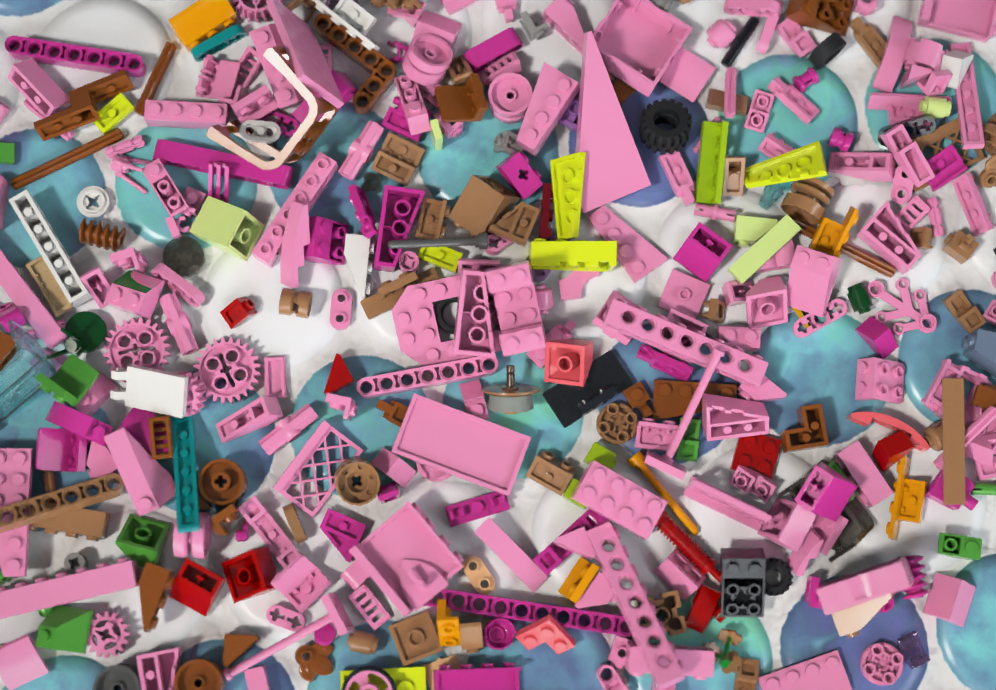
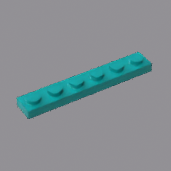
M193 415L183 418L172 417L178 533L200 531Z

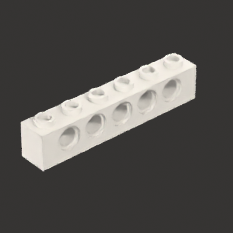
M26 189L10 198V204L69 303L77 308L92 299L93 297L80 279V273L34 196Z

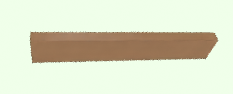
M942 378L943 505H966L964 378Z

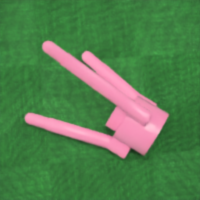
M115 155L110 164V169L116 172L115 176L124 179L142 193L147 194L144 188L124 175V173L128 174L130 169L142 171V168L132 165V163L148 165L153 161L130 158L125 155L123 157Z

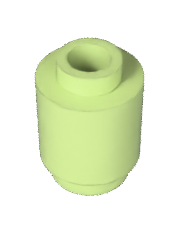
M925 96L920 101L919 111L922 114H931L935 118L948 117L951 113L952 104L946 98Z

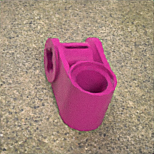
M12 302L0 305V322L7 333L26 324L19 308Z

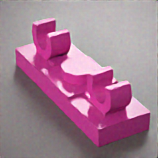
M492 492L444 507L450 528L510 510L507 496L498 492Z

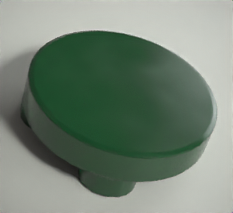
M83 311L76 313L68 320L65 329L76 333L77 337L83 339L87 349L84 353L98 350L106 342L105 338H108L107 326L104 320L93 312Z

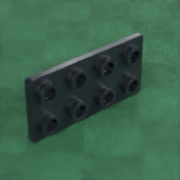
M609 350L592 361L584 387L556 384L545 391L543 397L561 425L566 428L632 386L633 382L614 353Z

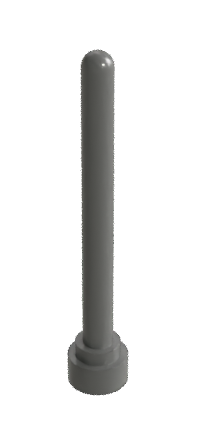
M479 233L475 237L391 240L388 242V247L391 249L475 246V248L479 247V249H488L487 233Z

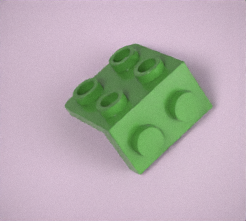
M71 354L52 379H49L41 372L36 375L35 379L41 383L39 387L48 394L54 392L55 394L52 397L63 404L66 401L75 407L99 377V372L74 354Z

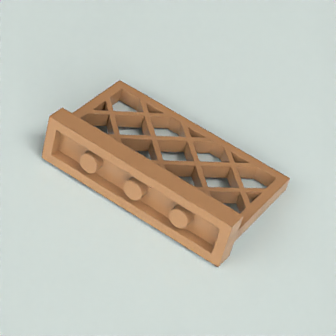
M959 118L935 128L930 134L912 139V142L916 141L921 152H923L926 146L934 149L932 156L937 154V151L942 150L939 145L943 138L951 140L953 146L955 142L962 144V141L957 139L960 131ZM981 148L975 149L978 157L973 160L965 157L968 149H963L962 155H960L963 161H967V163H964L967 167L985 159ZM926 182L920 187L913 185L912 192H917L929 186V184Z

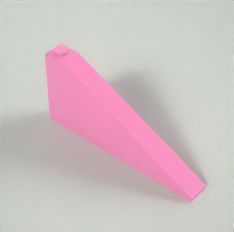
M592 31L584 33L575 152H586L581 213H586L651 185Z

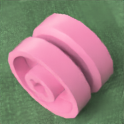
M432 34L417 35L412 39L402 63L403 71L415 83L423 86L438 85L444 79L452 61V49L440 37Z
M513 72L503 73L490 84L488 90L490 111L496 119L503 123L514 124L524 120L532 97V87L528 80L520 74Z
M199 512L200 531L178 533L176 516L173 534L175 557L187 558L192 552L194 558H207L211 541L210 513Z

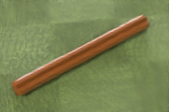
M117 128L10 179V183L15 190L20 189L124 139V135L121 129Z
M789 215L801 228L799 233L812 239L817 228ZM848 243L842 244L839 250L841 254L889 278L896 272V267Z

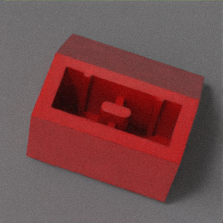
M186 558L175 577L169 597L206 617L227 580L194 560Z

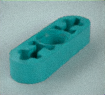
M238 23L196 45L190 52L196 62L203 61L207 55H214L243 39L247 33L242 24Z

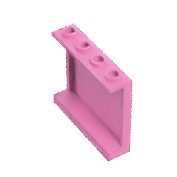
M922 0L916 25L986 43L996 33V0Z
M406 501V504L360 544L355 545L349 550L404 617L409 615L414 609L403 594L400 582L402 559L424 562L435 568L446 581L464 567L461 564L464 561L456 550L453 553L449 550L447 546L450 543L442 534L438 537L433 531L436 528L429 518L424 520L420 515L423 511L415 502L410 504L409 501Z

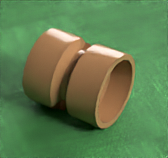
M283 288L279 301V314L291 316L295 313L296 317L308 319L313 293L307 291L296 293L295 289Z

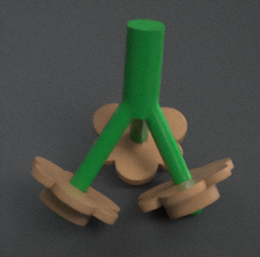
M721 629L718 639L722 640V644L725 645L722 653L721 648L716 646L714 641L706 642L702 647H711L715 651L714 663L719 659L718 663L722 667L723 673H737L738 667L743 664V659L738 656L737 651L733 650L730 652L729 647L731 644L737 646L742 641V636L737 634L735 630Z

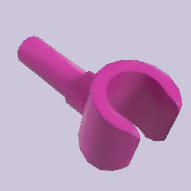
M246 519L243 530H236L235 532L237 542L248 540L249 523Z

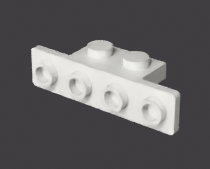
M312 0L316 3L315 8L323 14L328 12L332 16L330 20L338 26L343 24L347 27L346 32L353 38L357 36L363 40L361 44L370 51L372 48L377 51L380 49L377 44L366 37V34L377 19L354 0H340L333 10L321 0Z

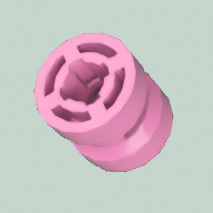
M406 251L400 255L399 267L402 273L410 271V273L415 271L416 273L418 271L419 258L416 253Z

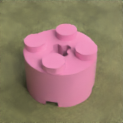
M916 37L911 38L902 60L904 61L903 70L907 71L915 64L929 68L932 71H940L943 55L948 53L949 50L943 51V45L932 40L921 38L919 42L915 41Z

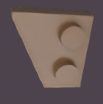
M520 202L511 212H507L502 216L501 220L492 224L488 232L525 247L541 209Z

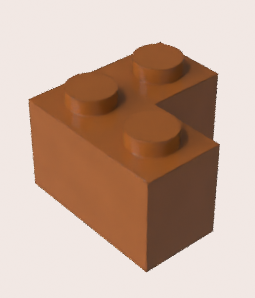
M822 404L802 406L796 409L799 428L784 430L780 433L783 453L822 448L829 445Z

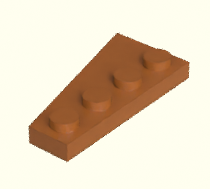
M654 380L652 419L657 421L683 416L699 382ZM708 383L704 393L736 398L737 385ZM702 398L694 414L702 412Z

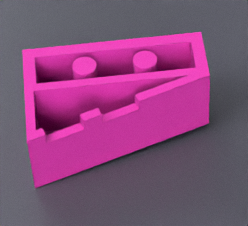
M332 70L331 74L344 101L342 106L344 107L353 99L355 93L360 88L345 73ZM312 91L317 98L321 97L316 92ZM304 100L292 113L301 124L309 113L308 102ZM325 113L319 114L317 118L318 122Z

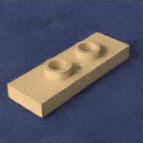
M42 256L25 265L55 317L58 318L75 308L69 303Z

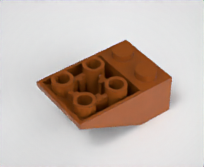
M789 0L785 17L797 22L801 26L831 34L837 32L840 36L845 37L854 0Z

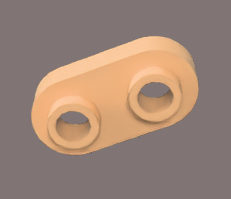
M467 557L463 562L464 573L479 594H490L495 588V581L479 557ZM472 562L476 563L477 569L470 570L469 564ZM482 580L488 581L489 586L487 588L481 587L480 583Z

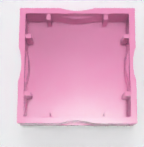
M615 0L606 17L600 21L592 34L607 72L649 98L693 28L672 14L659 9L650 0Z
M905 555L825 582L816 591L824 613L828 615L910 588L915 579Z

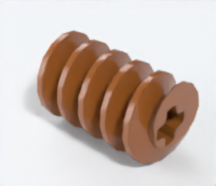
M84 218L79 228L80 243H88L89 246L96 245L97 248L103 246L105 250L111 248L113 252H117L120 249L126 235V228L124 227L121 232H118V226L116 225L113 230H110V224L108 223L105 228H102V222L100 221L97 226H94L93 219L87 224V219Z

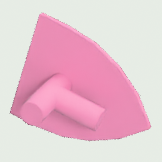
M402 559L400 582L403 594L416 612L449 584L432 566L417 560Z

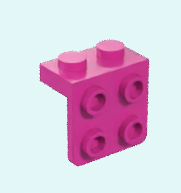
M39 428L35 468L48 471L85 472L88 459L86 452L90 440L66 429Z

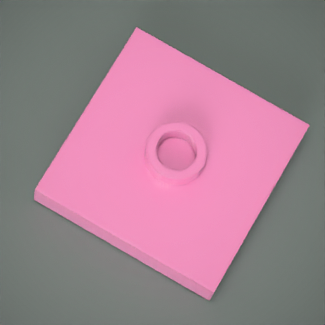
M672 269L657 307L667 312L672 308L696 319L710 284Z

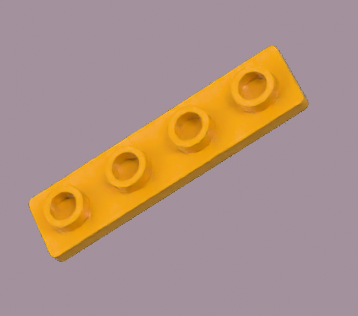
M850 206L842 224L823 216L808 247L839 257V250L842 244L847 242L851 226L855 225L859 218V210Z
M907 456L901 458V461L897 463L898 480L893 485L895 497L894 502L891 501L889 507L891 520L886 525V534H888L889 539L894 541L897 540L900 521L921 524L927 482L907 479L910 459Z

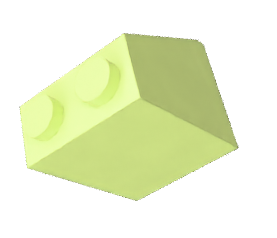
M207 196L189 232L198 239L247 262L265 225L246 210Z

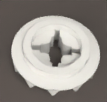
M98 186L84 188L77 197L78 210L88 218H99L102 214H106V210L110 206L107 192ZM88 197L92 198L93 200L98 198L97 203L99 207H95L94 205L89 207L91 203L89 202Z

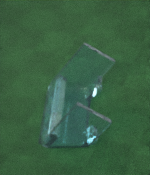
M12 319L8 321L12 339L15 341L16 350L21 356L0 373V422L7 419L41 389L39 387L41 383L35 379L39 372L49 379H52L56 374L54 363L51 359H46L47 354L37 340Z

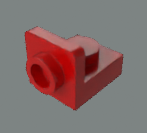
M247 296L236 298L220 312L231 329L236 328L249 316H254L258 313L255 309V304Z

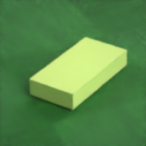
M437 119L430 120V136L434 150H442L443 135L439 121Z

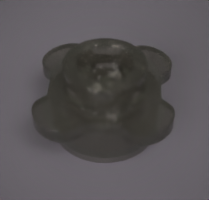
M364 173L362 189L365 192L369 190L376 193L381 192L383 175L380 173Z

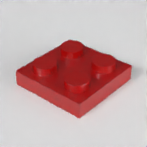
M764 435L739 437L730 470L736 471L738 466L741 465L772 479L782 440Z

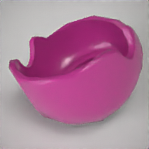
M496 617L486 623L482 638L485 644L493 650H503L512 644L516 629L508 619Z

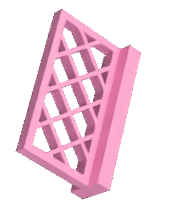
M323 420L274 484L273 488L314 517L336 488L335 483L332 484L334 476H331L329 464L342 463L346 460L343 458L342 447L351 446L357 450L353 457H359L363 449ZM330 432L338 436L339 445L327 447L326 437ZM341 439L345 441L347 444L342 445ZM324 441V447H323V448H319V446H320V445L322 444V442ZM340 448L341 460L329 461L327 449ZM318 450H325L326 462L314 464L313 454ZM311 458L312 464L306 465ZM327 464L328 477L316 478L315 466ZM312 466L314 479L301 480V470ZM299 476V481L293 482ZM329 479V490L318 493L317 481ZM314 481L316 493L304 495L302 483ZM300 483L301 496L292 497L286 493L291 484ZM319 495H324L323 498L319 501ZM316 496L317 506L313 511L305 507V497ZM302 498V504L296 499Z
M691 476L683 493V496L756 531H760L762 524L769 523L772 516L767 514L768 512Z

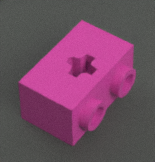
M513 152L499 163L496 168L520 199L525 200L543 185L540 180L542 177L536 169L532 170L528 164L530 161L524 153ZM519 170L524 171L522 173L523 178H518V176L520 175Z

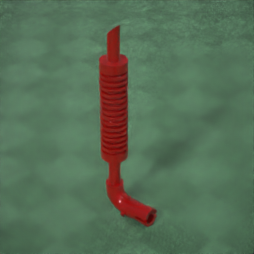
M663 510L655 528L658 527L657 530H661L660 533H664L663 536H667L666 539H670L669 542H673L672 545H676L675 548H679V551L682 550L681 553H685L684 556H688L687 559H691L690 562H694L693 565H697L696 568H700L699 571L703 575L709 572L720 583V571L714 566L717 561L713 557L710 558L711 555H707L708 552H704L705 549H701V545L695 544V540L692 541V537L689 538V534L686 535V531L683 532V528L680 529V525L677 526V522L674 523V519L671 520V516L668 517V513ZM720 604L714 610L712 616L721 624L726 617H721Z

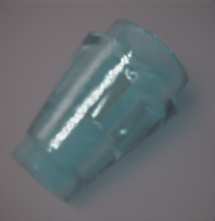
M780 183L766 185L758 205L768 211L784 194L785 187Z

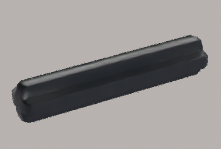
M750 16L722 59L721 64L726 68L732 66L760 22L758 18Z

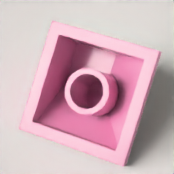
M780 276L760 279L745 294L747 327L749 329L787 323V288Z

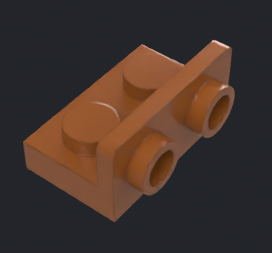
M236 504L229 505L210 518L213 522L211 527L217 535L228 536L231 534L224 523L229 525L239 518L237 514L240 511L237 509L238 506Z

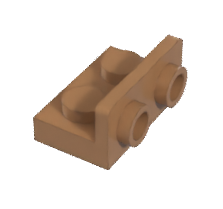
M540 449L525 476L562 496L576 469L573 468L571 463L555 458V455L550 451Z

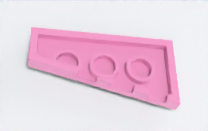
M603 205L587 217L603 241H617V260L634 283L668 260L665 255L606 206Z

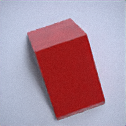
M337 353L324 390L325 396L327 393L335 394L355 383L341 355Z
M901 430L879 440L871 456L882 472H885L916 446L905 430Z

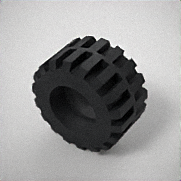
M662 99L660 102L658 100L653 101V105L648 104L642 112L639 130L642 143H646L645 147L647 149L652 148L654 153H657V151L661 152V155H665V152H668L669 155L673 154L674 150L679 152L681 147L686 146L690 137L692 126L691 114L688 113L686 107H682V103H675L673 99H670V101H666V99ZM660 123H668L672 125L674 129L662 130L658 128L656 125Z

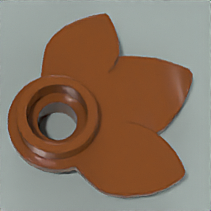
M314 643L312 646L302 645L296 650L295 660L300 665L299 673L304 680L311 683L316 674L325 676L333 672L332 664L327 658L334 650L333 646L330 644L322 646ZM305 652L309 653V658L307 660H304L302 658V655Z

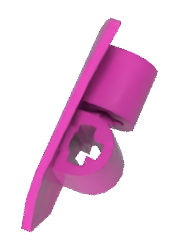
M132 408L119 429L124 427L151 454L148 418L157 416L151 411ZM163 423L155 424V428L166 427ZM167 431L155 432V436L167 435ZM157 440L156 445L168 444L167 440ZM168 448L156 449V453L168 452Z

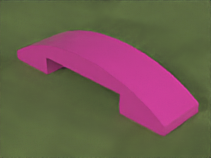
M588 509L560 536L582 527L588 531L604 524L608 519ZM552 542L533 561L547 576L572 552L554 545Z

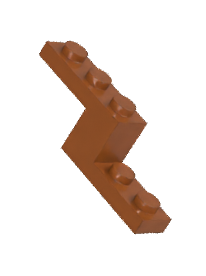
M124 69L69 91L71 108L33 122L34 128L42 140L46 141L99 120L97 103L134 89L133 82Z

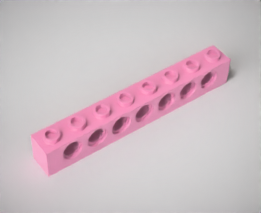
M617 298V300L613 299L602 323L603 326L704 368L707 367L713 355V348L724 352L728 356L729 361L724 363L719 360L714 372L755 389L761 385L769 364L764 361L762 356L756 354L751 356L744 353L745 350L740 347L733 346L732 348L725 345L726 342L721 339L714 338L712 340L707 338L704 332L698 330L693 332L686 329L687 326L682 323L675 322L674 324L667 321L668 318L663 315L656 314L654 316L649 314L648 310L643 307H632L624 299ZM623 314H630L633 321L631 323L625 322ZM642 322H649L652 329L650 331L644 330ZM663 329L670 331V339L662 336L661 332ZM682 337H686L690 340L689 347H685L682 345ZM701 345L709 348V355H704L701 352ZM740 361H744L747 363V371H743L740 369Z
M609 521L586 531L595 551L598 565L657 689L662 690L682 681L683 673H685L684 666L680 660H676L673 654L676 652L674 645L671 641H667L664 635L666 633L665 627L661 621L658 622L655 616L657 612L654 604L648 602L645 596L647 595V590L644 584L639 583L636 577L638 572L635 565H630L628 561L629 553L625 545L621 546L618 540L620 535L617 528H612ZM606 544H610L614 547V549L611 551H607L603 548V546ZM620 563L623 568L619 570L614 569L612 564ZM625 581L630 582L632 587L628 589L623 588L621 583ZM637 600L641 603V606L634 608L630 605V602ZM646 619L651 625L643 627L639 621ZM650 639H657L660 645L653 647L648 641ZM665 658L669 661V665L661 666L658 660Z

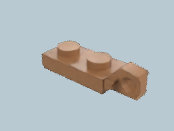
M857 16L848 24L853 31L852 35L875 66L879 68L887 43L873 25L864 24L859 16Z

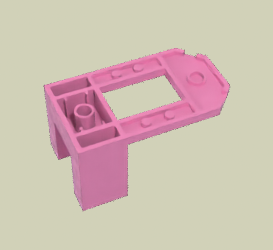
M525 260L483 269L486 289L493 293L500 324L499 330L492 331L495 352L503 351V356H509L546 348L547 340L530 261ZM461 274L407 286L392 309L400 351L423 366L474 357L472 355L454 354L452 351L454 339L441 342L433 306L435 301L458 297Z

